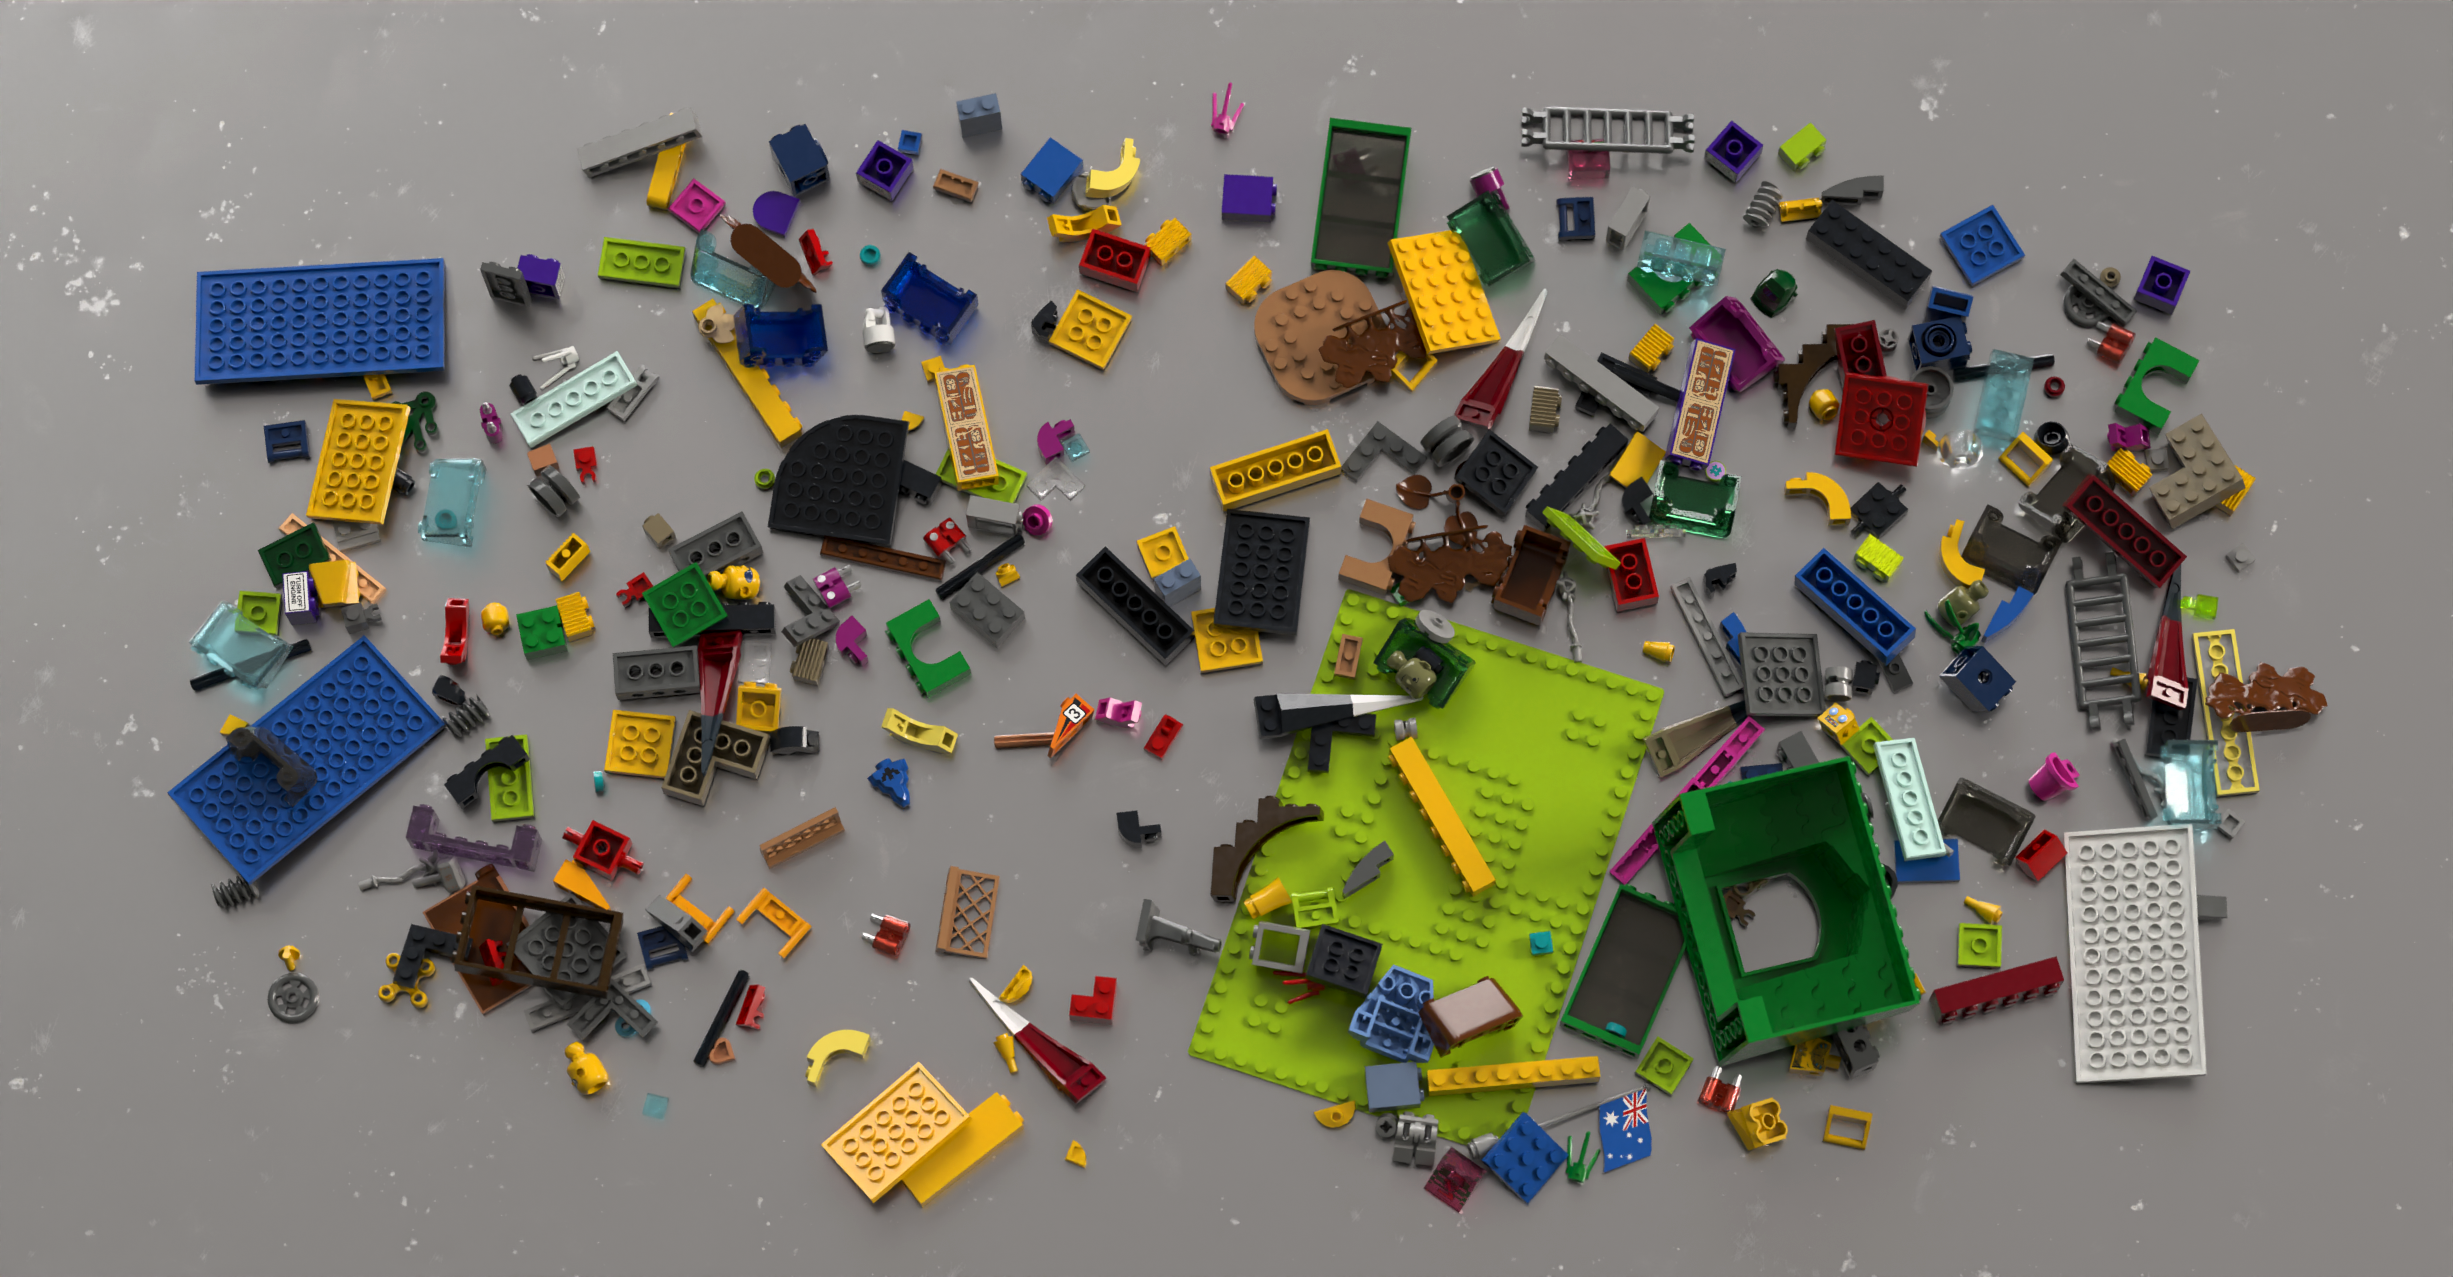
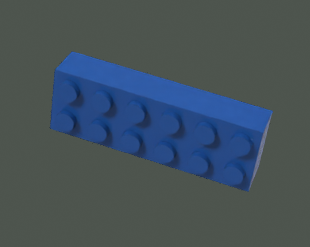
M1825 548L1817 553L1795 575L1794 585L1886 666L1915 638L1916 628Z

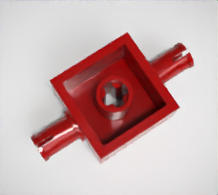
M594 820L590 823L585 834H581L570 827L566 828L565 831L567 833L564 832L562 839L578 846L573 858L581 863L583 867L612 881L621 867L637 875L641 872L639 868L642 869L644 863L627 856L632 846L630 837ZM606 847V852H599V849L603 850Z

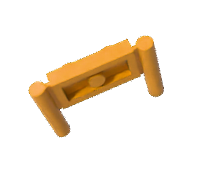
M685 873L667 895L666 899L692 916L708 931L704 942L709 944L735 911L728 906L717 921L714 922L710 917L679 895L692 880Z
M764 887L736 918L742 925L757 909L759 913L791 937L778 952V955L783 959L812 927Z

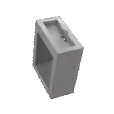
M1631 188L1608 226L1607 242L1622 250L1625 249L1648 211L1650 196L1645 190Z
M970 495L966 513L968 527L1015 536L1018 530H1022L1024 518L1023 512H1020L1019 504Z
M1260 921L1259 926L1255 925L1253 931V938H1256L1255 947L1251 946L1249 959H1253L1252 965L1303 973L1310 930ZM1264 929L1300 935L1295 965L1259 959Z

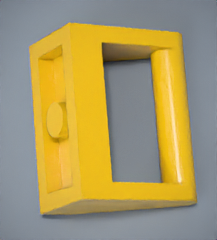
M1399 351L1395 356L1397 363L1395 368L1391 369V377L1412 392L1438 360L1432 354H1426L1425 358L1428 360L1409 382L1399 370L1410 357Z
M2024 432L1998 458L2028 487L2051 466L2053 461ZM2017 446L2040 466L2031 478L2008 457Z
M1830 1105L1823 1141L1865 1150L1873 1113ZM1832 1118L1865 1125L1862 1141L1829 1134Z

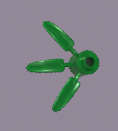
M1949 599L1945 601V610L1951 624L1959 630L1955 637L1944 630L1925 610V616L1934 629L1942 636H1947L1951 639V649L1957 655L1966 646H1975L1979 642L1981 633L1978 630L1979 623H1973L1962 628L1953 612Z

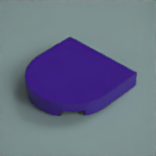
M779 191L765 192L756 199L753 205L754 219L763 230L785 237L800 204V199Z

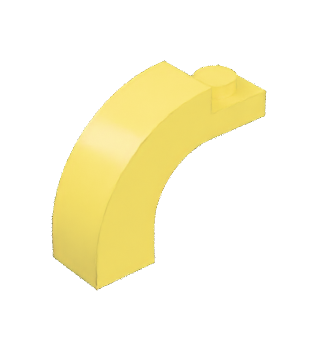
M1125 138L1122 143L1120 166L1116 170L1105 172L1091 169L1086 179V197L1107 198L1117 195L1127 188L1140 164V159L1135 158L1136 147H1133L1134 139Z
M887 708L881 728L890 732V736L900 741L940 753L952 754L958 736L957 733L945 726L929 725L916 721L894 708Z
M839 1030L819 1039L807 1055L808 1062L813 1063V1065L808 1066L805 1074L808 1084L817 1087L825 1064L835 1055L851 1054L864 1059L871 1041L870 1035L856 1030Z

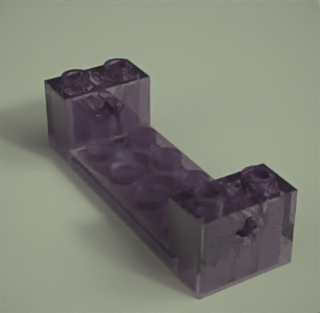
M420 804V806L413 805L406 834V840L411 848L434 852L437 849L440 854L535 872L542 838L534 826L523 824V827L516 826L512 847L509 850V847L497 844L494 847L480 840H476L473 843L459 836H456L455 839L447 838L446 834L437 832L440 819L431 806Z

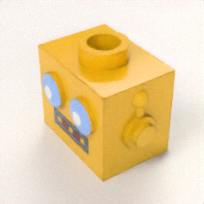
M1836 702L1817 718L1822 730L1840 745L1844 744L1860 730L1853 712L1848 708L1844 709Z

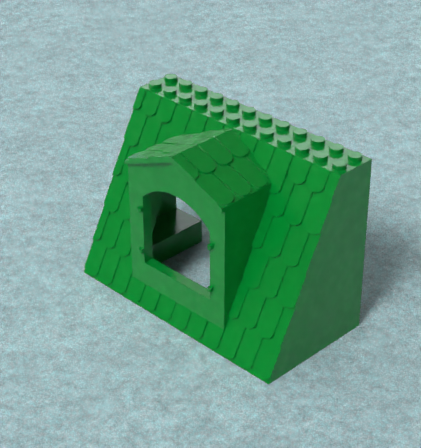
M1850 756L1682 793L1652 822L1719 1067L1909 1012L1920 1004V990L1915 986V973L1908 962L1909 951L1902 941L1903 930L1900 925L1898 926L1896 920L1897 909L1895 905H1892L1890 899L1891 888L1886 884L1884 878L1886 875L1885 867L1883 864H1880L1878 857L1880 855L1879 846L1877 843H1874V829L1867 818L1868 808L1862 800V787L1860 782H1857L1855 776L1856 766L1851 761ZM1788 875L1807 892L1817 912L1819 934L1815 951L1810 958L1745 972L1722 889Z

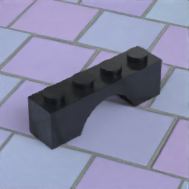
M513 735L510 737L506 736L498 742L495 748L483 752L480 759L468 763L462 772L450 776L444 786L460 808L463 809L479 797L478 782L486 771L496 767H503L514 772L528 762L530 758Z

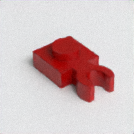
M594 446L573 449L576 470L582 471L580 474L582 484H585L586 476H591L593 483H595L597 478L594 471H592V469L597 468Z
M643 572L626 583L629 589L619 590L616 596L618 598L623 595L627 596V599L622 602V605L626 607L631 604L633 598H636L638 602L644 599L642 593L653 587V585Z

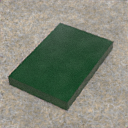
M313 522L258 550L275 588L283 585V573L309 572V564L332 560Z

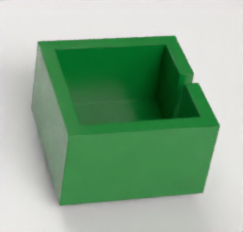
M557 605L516 614L523 651L527 660L568 651Z

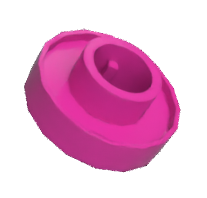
M1034 504L1023 512V525L1029 533L1042 535L1051 528L1053 522L1052 515L1045 506Z

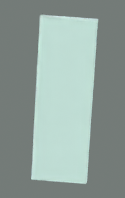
M616 351L510 414L529 447L532 448L636 387L638 384L620 354Z
M1915 738L1875 742L1873 747L1904 860L1910 861L1945 856L1946 849Z

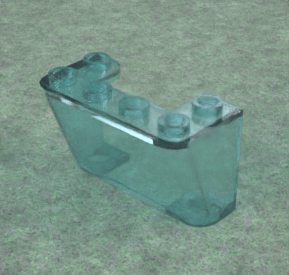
M221 601L189 641L192 645L190 648L198 654L204 653L208 656L207 660L216 666L220 664L225 668L224 672L231 677L237 676L240 678V683L249 689L253 687L257 690L259 688L267 689L293 646L279 636L267 633L242 616L244 612L228 601Z

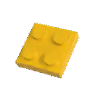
M1175 526L1136 541L1151 580L1189 559Z

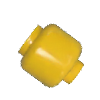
M1819 389L1813 392L1809 400V406L1817 418L1829 420L1838 413L1840 404L1832 391Z
M489 603L481 611L482 627L486 632L492 635H500L509 627L508 610L500 603Z

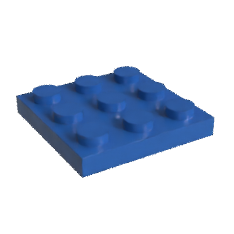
M1994 205L1940 233L1942 241L1971 286L2025 257L2024 252Z
M1522 1112L1482 1161L1523 1202L1529 1203L1567 1158L1568 1154L1527 1113Z

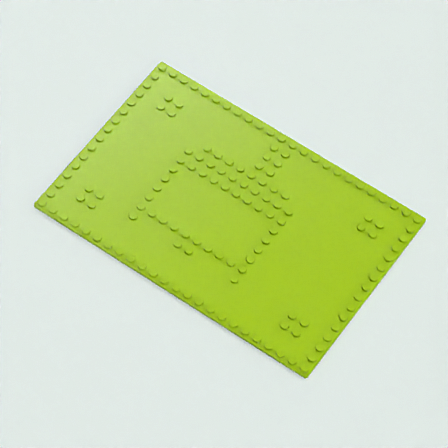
M1347 589L1310 694L1410 696L1396 683L1395 675L1397 671L1389 668L1386 662L1397 650L1404 654L1406 660H1410L1422 646L1430 647L1444 660V669L1436 676V683L1423 696L1424 698L1421 701L1366 713L1376 714L1374 737L1332 733L1329 773L1308 772L1312 728L1297 732L1275 796L1281 800L1283 806L1286 804H1296L1298 806L1317 804L1324 812V821L1307 822L1293 826L1275 835L1256 852L1188 1054L1192 1057L1336 1104L1355 1100L1357 1111L1375 1117H1380L1384 1113H1392L1399 1121L1400 1115H1403L1405 1111L1413 1112L1415 1117L1422 1118L1426 1114L1434 1115L1435 1119L1438 1120L1437 1137L1467 1146V1143H1470L1472 1139L1488 1133H1492L1493 1136L1497 1135L1499 1139L1522 1112L1528 1114L1536 1087L1428 1096L1427 1070L1545 1060L1646 751L1643 738L1651 735L1664 696V690L1449 620L1447 621L1454 628L1455 634L1448 643H1438L1431 640L1426 631L1423 633L1417 627L1415 619L1420 611L1405 606L1400 607L1399 604ZM1342 634L1363 638L1355 680L1334 676ZM1409 718L1416 719L1418 738L1413 740L1496 880L1494 886L1475 896H1472L1470 892L1466 893L1461 884L1463 879L1460 874L1456 875L1451 867L1453 862L1449 856L1445 857L1440 848L1442 843L1439 838L1435 839L1430 831L1432 826L1428 820L1424 821L1419 812L1421 807L1418 802L1414 803L1409 795L1411 790L1407 784L1403 785L1398 776L1400 771L1397 766L1393 767L1388 759L1390 748L1408 739L1404 738L1403 740L1396 741L1394 720L1401 719L1402 721H1407ZM1386 841L1394 854V859L1379 868L1381 872L1380 878L1344 899L1342 891L1355 867L1373 848ZM1277 877L1282 882L1290 899L1291 893L1294 892L1302 894L1327 890L1326 888L1333 887L1339 924L1330 925V927L1383 944L1367 996L1375 989L1393 965L1432 979L1433 998L1435 1001L1475 985L1481 978L1489 976V978H1495L1518 1006L1523 1018L1514 1028L1499 1032L1496 1030L1467 1042L1460 1048H1451V1053L1444 1057H1440L1434 1045L1428 1063H1416L1417 1068H1421L1422 1080L1418 1081L1419 1089L1423 1088L1424 1101L1421 1102L1420 1108L1369 1113L1365 1066L1402 1062L1363 1048L1360 1045V1041L1354 1039L1348 1033L1353 1015L1365 999L1325 986V990L1319 991L1320 995L1288 1004V1000L1308 993L1311 990H1307L1306 984L1283 985V981L1305 979V977L1274 975L1273 971L1286 970L1252 965L1253 959H1249L1251 946L1255 947L1256 938H1253L1254 926H1259L1260 921L1296 927L1293 905L1291 903L1282 906L1263 916L1252 919L1243 901L1269 885ZM1328 898L1299 902V906L1303 907L1329 902ZM1321 927L1308 929L1310 930L1303 970L1305 973H1307ZM1264 929L1259 959L1295 965L1300 935ZM1551 931L1553 954L1532 956L1529 934Z

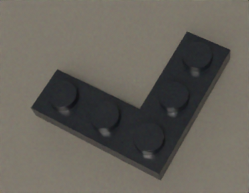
M1602 352L1597 362L1612 371L1615 364H1619L1657 380V377ZM1623 380L1643 396L1649 398L1652 391ZM1582 391L1575 408L1594 416L1599 403L1595 400V396Z
M1362 714L1313 727L1311 730L1308 772L1329 773L1332 733L1374 737L1376 714Z
M411 924L393 978V984L414 989L426 951L452 957L453 951H457L459 945L456 943L457 935ZM472 938L468 940L465 961L468 960L473 945Z

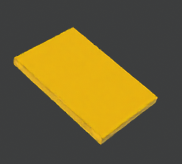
M1636 431L1609 476L1625 488L1640 477H1643L1645 482L1648 483L1660 461L1665 456L1666 451Z

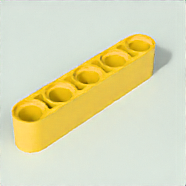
M686 143L659 152L647 195V206L668 209Z

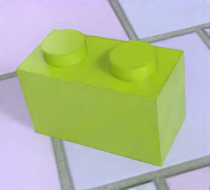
M1810 122L1779 147L1778 155L1793 171L1798 168L1803 169L1810 162V158L1814 155L1817 157L1824 152L1827 140Z

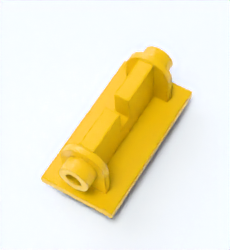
M1819 197L1779 202L1781 222L1818 218L1822 213V201Z

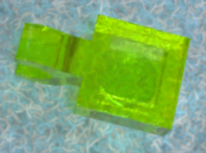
M2197 594L2196 599L2188 596H2183V599H2181V608L2194 610V616L2208 619L2216 618L2218 597Z

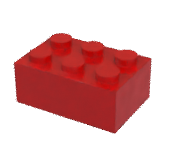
M1092 228L1079 263V273L1138 292L1151 257V247Z
M1645 538L1604 546L1621 562L1617 569L1607 567L1616 611L1658 604L1659 594Z

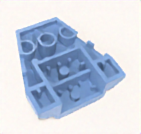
M1393 965L1375 989L1367 996L1363 1004L1355 1011L1348 1033L1354 1039L1359 1040L1363 1048L1399 1062L1407 1063L1408 1060L1416 1063H1428L1434 1043L1418 1012L1424 1007L1423 1003L1433 998V980Z

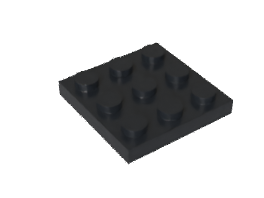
M1489 429L1454 479L1504 516L1536 472L1538 466Z
M1322 924L1305 979L1366 999L1383 944Z

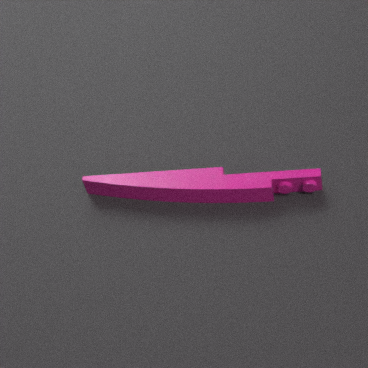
M1748 716L1678 795L1717 786L1762 735L1765 729ZM1652 824L1609 871L1624 885L1659 850Z

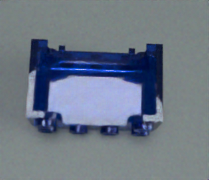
M908 252L881 290L882 299L885 303L884 307H887L891 313L897 312L900 314L905 322L917 325L918 329L924 334L928 335L930 333L938 343L944 346L946 344L950 345L978 307L977 294L969 289L965 293L963 288L960 287L958 289L929 271L925 264L921 265L917 262L918 257Z
M743 304L733 316L739 363L744 365L745 368H752L756 365H764L765 368L775 367L776 365H783L785 368L802 365L804 368L813 367L828 351L822 304H812L810 310L803 311V308H798L796 312H760V308H755L754 310V304Z

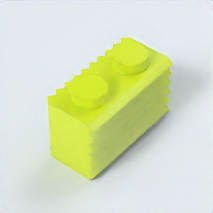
M1869 534L1854 555L1857 565L1864 569L1866 567L1873 571L1874 577L1880 581L1884 579L1887 582L1904 559L1903 556H1900V554L1890 549L1871 534Z

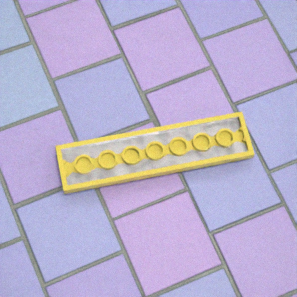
M2235 629L2193 633L2192 640L2216 797L2258 793L2260 789L2251 732H2235L2230 729L2231 721L2241 714L2234 712L2231 717L2222 719L2216 715L2214 708L2205 705V698L2209 696L2208 688L2211 683L2215 682V678L2219 673L2232 675L2243 683ZM2239 702L2234 703L2239 710L2243 709V711H2246L2242 704ZM2229 706L2230 710H2235L2232 706Z

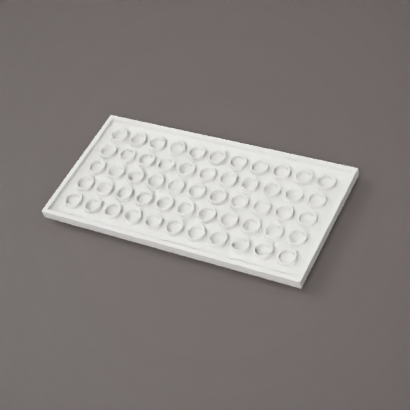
M2179 824L2064 832L2065 849L2067 851L2065 862L2077 1083L2207 1076L2193 825Z

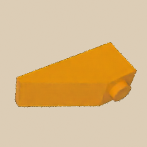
M565 859L553 880L554 885L569 894L572 892L578 899L595 908L611 910L600 891L583 869V865L575 860L570 862Z

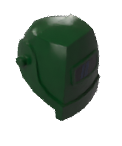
M1780 269L1771 270L1769 275L1757 286L1750 299L1762 313L1773 318L1788 306L1793 297L1796 298L1798 296L1796 292L1798 285H1796L1795 278L1789 272Z

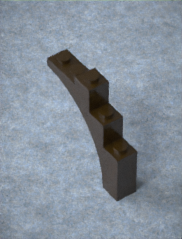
M1827 324L1825 331L1821 333L1822 344H1802L1801 351L1797 352V362L1801 364H1778L1777 371L1773 372V382L1777 383V390H1783L1782 402L1786 403V410H1783V422H1787V429H1796L1798 406L1808 384L1817 373L1837 360L1834 328L1853 324Z
M1276 796L1259 798L1257 822L1253 820L1236 822L1235 847L1230 844H1221L1220 847H1214L1211 897L1216 902H1236L1239 882L1254 854L1275 835L1293 826L1307 822L1324 821L1322 808L1317 804H1306V806L1286 804L1283 806L1281 800Z

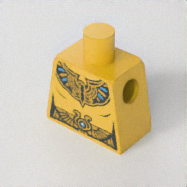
M1820 1038L1796 1044L1788 1073L1823 1076L1826 1067L1839 1068L1841 1057L1829 1054L1831 1043Z

